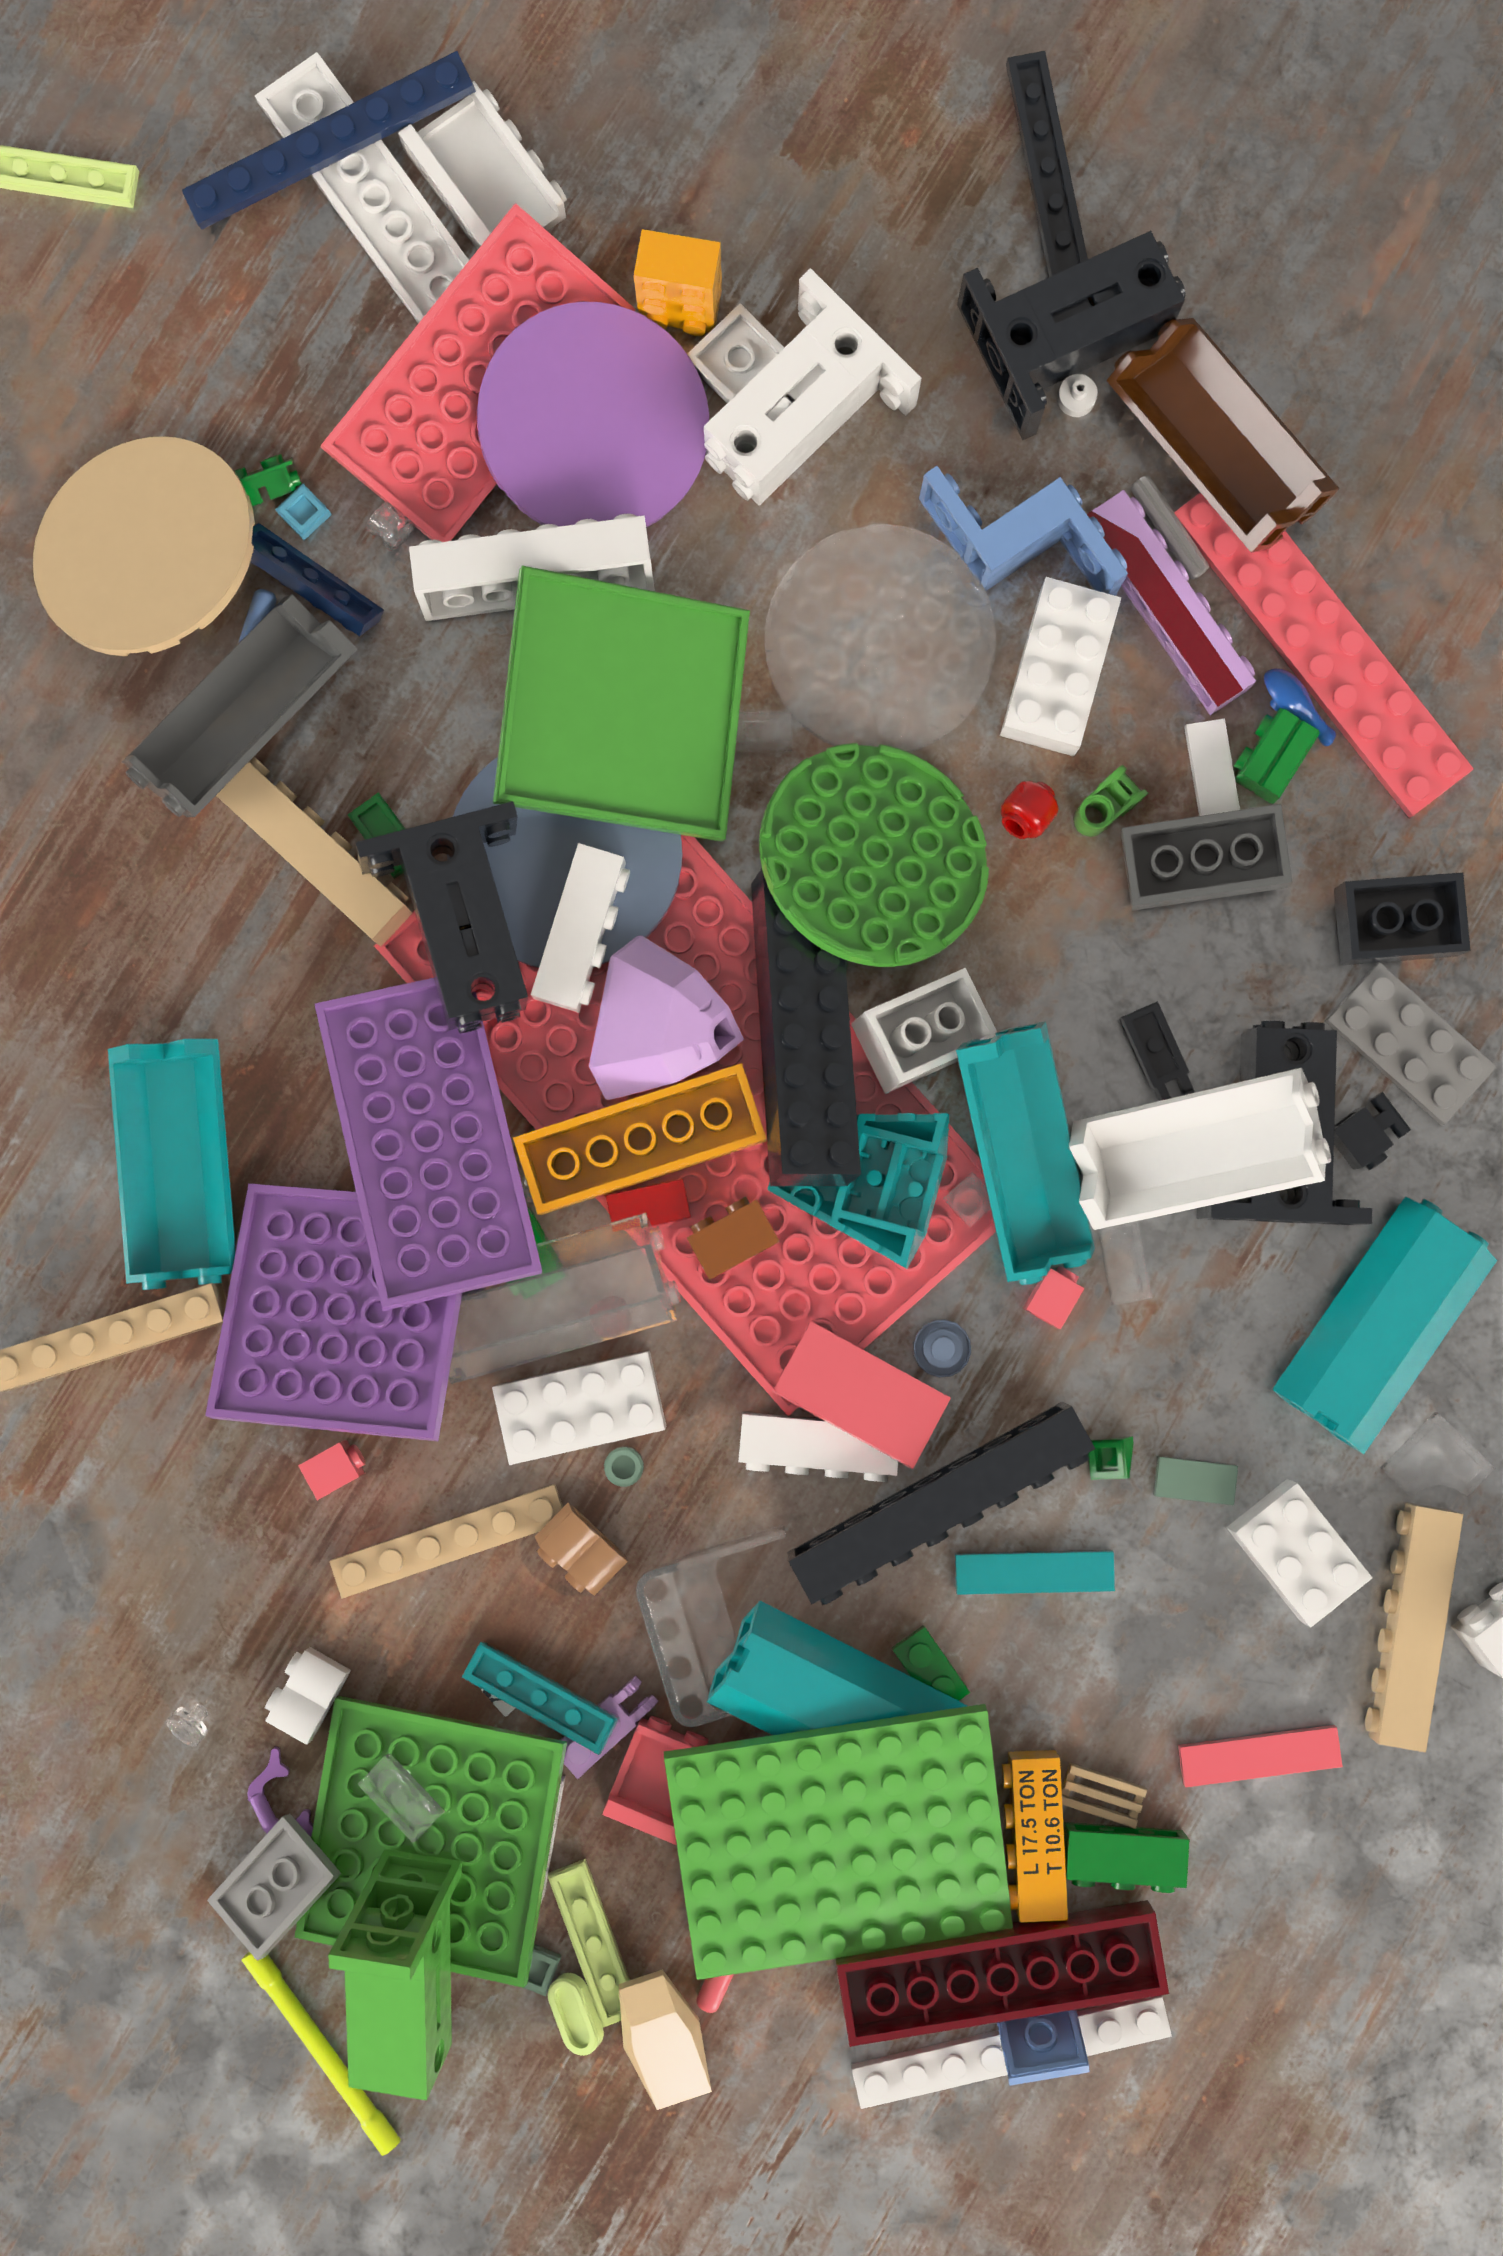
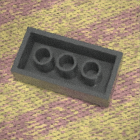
M1281 804L1124 827L1121 831L1132 911L1289 888L1293 882Z

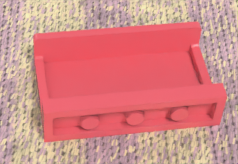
M650 1716L649 1720L641 1718L618 1771L602 1815L677 1845L664 1762V1751L705 1746L709 1740L691 1731H687L685 1735L671 1730L672 1725L669 1722L655 1716Z

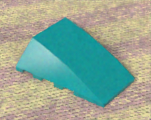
M949 1114L857 1115L861 1175L848 1186H770L769 1182L768 1191L908 1269L927 1234L945 1168L948 1152Z

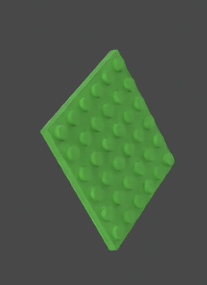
M342 1696L335 1698L311 1838L341 1872V1875L297 1922L294 1938L333 1946L384 1849L462 1861V1875L450 1898L451 1972L524 1988L528 1984L567 1741Z

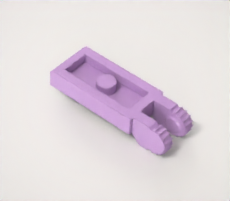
M636 1676L614 1695L612 1693L609 1694L598 1704L601 1708L619 1717L601 1754L598 1755L566 1736L560 1739L567 1741L564 1765L577 1779L635 1728L637 1721L658 1703V1700L653 1695L644 1698L630 1714L620 1704L639 1689V1685L642 1682Z

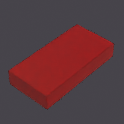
M683 1179L606 1195L614 1234L692 1218Z

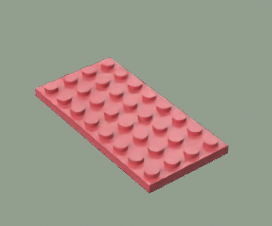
M515 203L321 444V448L429 539L441 542L452 541L497 485L488 469L479 443L477 405L487 366L505 338L515 328L534 315L567 303L602 302L618 305L633 311L636 309Z

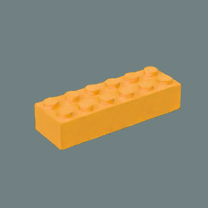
M742 1063L513 1137L528 1187L539 1215L767 1141Z

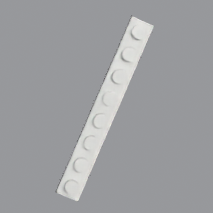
M1162 1995L1077 2011L1087 2056L1172 2037ZM998 2030L851 2064L861 2109L1007 2075Z

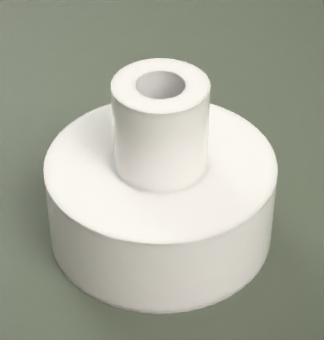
M1074 374L1067 377L1062 382L1057 395L1060 409L1072 417H1081L1088 414L1094 407L1098 391L1096 384L1091 378L1083 374Z

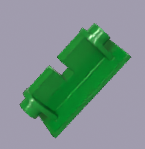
M282 454L269 457L260 461L261 469L247 473L245 467L234 470L247 495L250 497L252 507L264 502L258 488L265 486L270 500L294 492L296 487L302 485L297 470L289 472L287 467L293 464V457L286 460L283 459Z

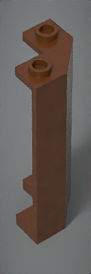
M1194 318L1172 319L1159 330V339L1150 349L1130 350L1121 355L1114 364L1115 370L1106 381L1248 550L1252 553L1269 549L1282 540V533L1289 526L1294 525L1297 521L1302 525L1311 519L1340 488Z

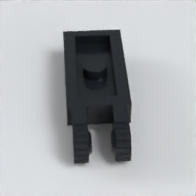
M1158 1001L1120 1018L1151 1089L1154 1088L1158 1101L1172 1098L1165 1083L1177 1079L1181 1096L1195 1093L1187 1075L1190 1072Z

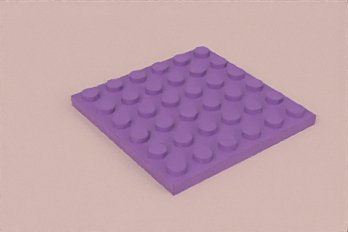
M248 1184L205 1416L221 1420L438 1441L462 1293L383 1311L356 1192Z

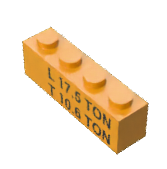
M1056 1750L1008 1752V1764H1002V1783L1004 1789L1010 1788V1804H1004L1005 1829H1012V1844H1006L1005 1847L1007 1869H1014V1884L1008 1885L1011 1910L1016 1909L1020 1922L1068 1920L1060 1757Z

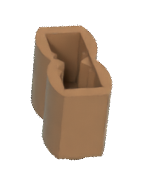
M567 1503L535 1536L540 1547L537 1550L538 1555L550 1567L554 1568L558 1564L568 1573L564 1577L580 1593L586 1589L595 1596L628 1562L624 1553L570 1503Z

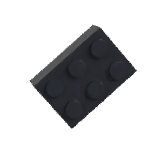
M1463 872L1345 881L1334 888L1341 965L1457 957L1471 951Z

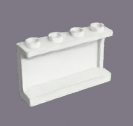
M473 81L475 93L464 98L418 132L410 124L398 132L405 153L478 250L515 203L548 231L566 218L564 202L567 198L555 180L549 183L542 173L544 171L543 164L532 149L527 152L521 145L522 137L510 119L504 122L497 111L500 108L488 89L481 91L475 81Z

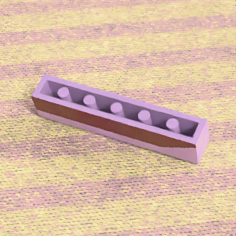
M1122 490L1089 512L1087 516L1089 518L1095 517L1101 524L1105 533L1103 538L1111 550L1117 549L1127 563V569L1125 570L1128 572V575L1121 587L1209 715L1211 716L1247 692L1256 682L1253 677L1255 672L1251 663L1246 657H1239L1231 645L1233 640L1230 633L1222 624H1216L1209 613L1211 608L1206 598L1200 592L1195 593L1187 582L1189 576L1186 569L1179 561H1173L1165 550L1167 544L1161 533L1157 529L1152 530L1144 519L1145 512L1139 501L1134 497L1129 498L1125 490Z

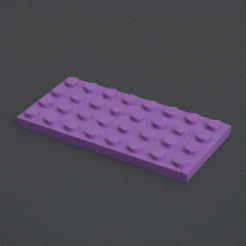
M434 978L315 1003L383 1311L542 1274L539 1254L483 1021L481 1022L482 1028L468 1033L459 1034L458 1028L449 1030ZM474 991L472 995L477 999L476 991Z

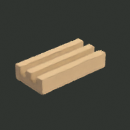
M1069 1763L1062 1786V1805L1136 1829L1137 1817L1141 1813L1143 1797H1146L1147 1789L1144 1786ZM1075 1775L1134 1794L1133 1800L1131 1801L1074 1782ZM1071 1791L1129 1809V1813L1127 1815L1069 1795Z

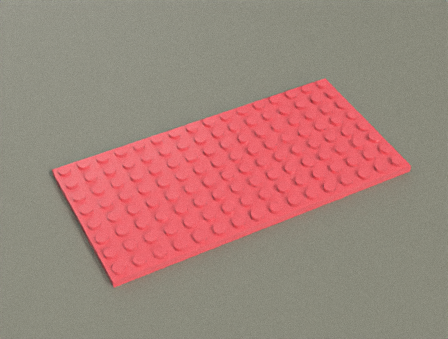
M681 835L683 857L679 885L666 915L647 939L692 966L703 976L729 1006L744 1040L719 1061L676 1083L607 1100L604 1098L589 1068L609 962L602 964L600 968H593L589 981L595 983L594 991L589 1005L582 1004L578 1013L535 1000L531 996V992L539 968L518 961L528 995L526 1010L520 1011L521 1017L498 1023L497 1019L493 1018L483 1021L498 1087L535 1130L742 1063L767 1139L752 901L695 837ZM413 911L409 918L381 947L378 944L374 945L406 983L434 978L415 911ZM476 990L478 1000L487 1001L492 998V994L488 990ZM849 1012L857 1115L939 1113L913 1082L887 1094L884 1093L851 1025L856 1018ZM950 1124L947 1160L927 1234L908 1269L768 1191L770 1177L767 1141L595 1197L609 1213L606 1195L683 1179L692 1218L628 1231L626 1233L787 1416H790L799 1406L775 1394L773 1389L811 1321L864 1350L996 1232L981 1160ZM744 1197H747L749 1203L758 1200L780 1242L709 1280L687 1240V1237L694 1234L690 1227L709 1216H712L714 1222L729 1215L725 1208Z

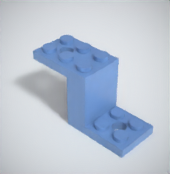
M936 466L924 474L919 500L984 592L1060 541L1094 590L1114 596L1117 595L1128 575V572L1125 570L1127 569V563L1117 549L1111 550L1103 538L1105 533L1101 524L1095 517L1089 518L1081 507L1082 499L1072 485L1066 486L1061 477L984 529H981L982 520L979 514L971 505L966 507L958 496L960 494L959 487L949 473L943 475L939 467Z

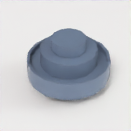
M945 1319L933 1320L923 1325L916 1333L913 1342V1356L918 1366L927 1374L939 1378L951 1377L961 1372L967 1365L971 1355V1342L966 1331L957 1323Z

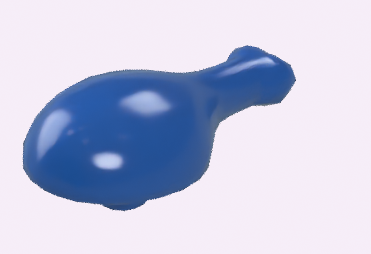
M1280 668L1268 670L1264 674V682L1269 694L1273 698L1270 701V706L1275 711H1278L1280 708L1285 709L1297 716L1301 721H1305L1315 727L1320 732L1318 736L1320 743L1323 746L1331 745L1336 738V732L1317 713L1310 695L1302 682L1287 670Z

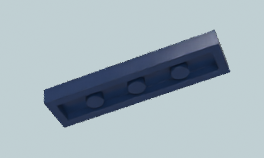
M260 523L253 526L251 544L254 548L250 561L252 564L266 571L279 580L282 585L292 589L314 607L322 610L341 623L344 628L354 632L359 637L380 622L384 612L383 608Z

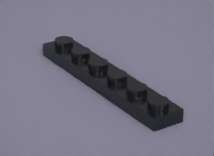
M1040 51L1008 57L1006 68L1048 274L1051 277L1088 260L1046 52Z

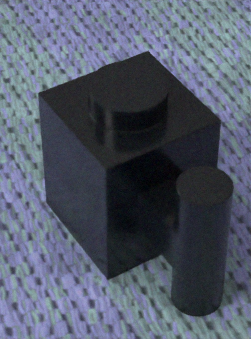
M1380 1092L1370 1100L1378 1111L1377 1115L1373 1117L1366 1107L1358 1108L1334 1126V1145L1352 1169L1366 1167L1368 1170H1371L1387 1159L1388 1156L1385 1151L1394 1145L1384 1132L1388 1127H1390L1398 1139L1411 1130L1383 1092Z

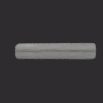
M1145 475L1135 481L1131 487L1132 493L1156 529L1161 533L1177 560L1184 566L1189 578L1195 579L1204 574L1209 568L1208 562L1151 477Z

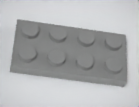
M1380 962L1375 964L1325 1020L1331 1028L1337 1030L1341 1037L1440 1125H1445L1497 1067Z

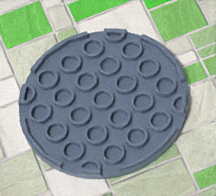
M498 757L484 767L471 781L456 806L453 817L499 805L493 804ZM515 807L518 816L516 835L510 836L511 840L498 846L488 847L487 842L483 843L517 960L539 968L578 843L624 857L626 862L625 868L630 870L624 893L617 891L613 906L618 907V914L613 929H605L601 944L607 945L602 964L609 962L613 954L635 937L643 936L647 938L657 928L666 915L676 894L683 857L682 839L679 834Z

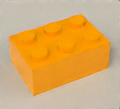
M642 229L634 270L638 313L654 321L663 329H666L667 326L680 328L685 333L694 336H703L716 327L722 294L721 242Z

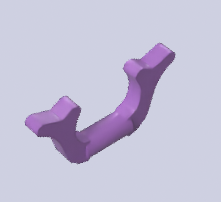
M274 1747L271 1750L270 1761L266 1769L252 1781L247 1792L248 1801H250L262 1829L266 1833L273 1828L279 1819L275 1817L264 1795L265 1783L275 1777H285L290 1772L289 1767L281 1763L279 1747ZM305 1809L295 1820L311 1837L314 1824L310 1821V1810Z

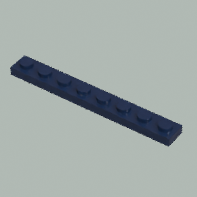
M455 51L182 189L183 195L198 226L204 229L475 93V87L458 51Z

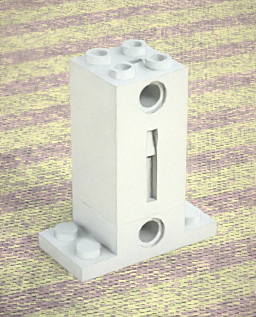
M811 268L799 279L798 315L806 327L704 426V446L707 449L706 461L716 472L721 474L724 471L734 481L732 486L743 499L748 501L752 498L759 506L878 390L881 391L880 397L892 410L898 408L905 416L917 405L922 378Z

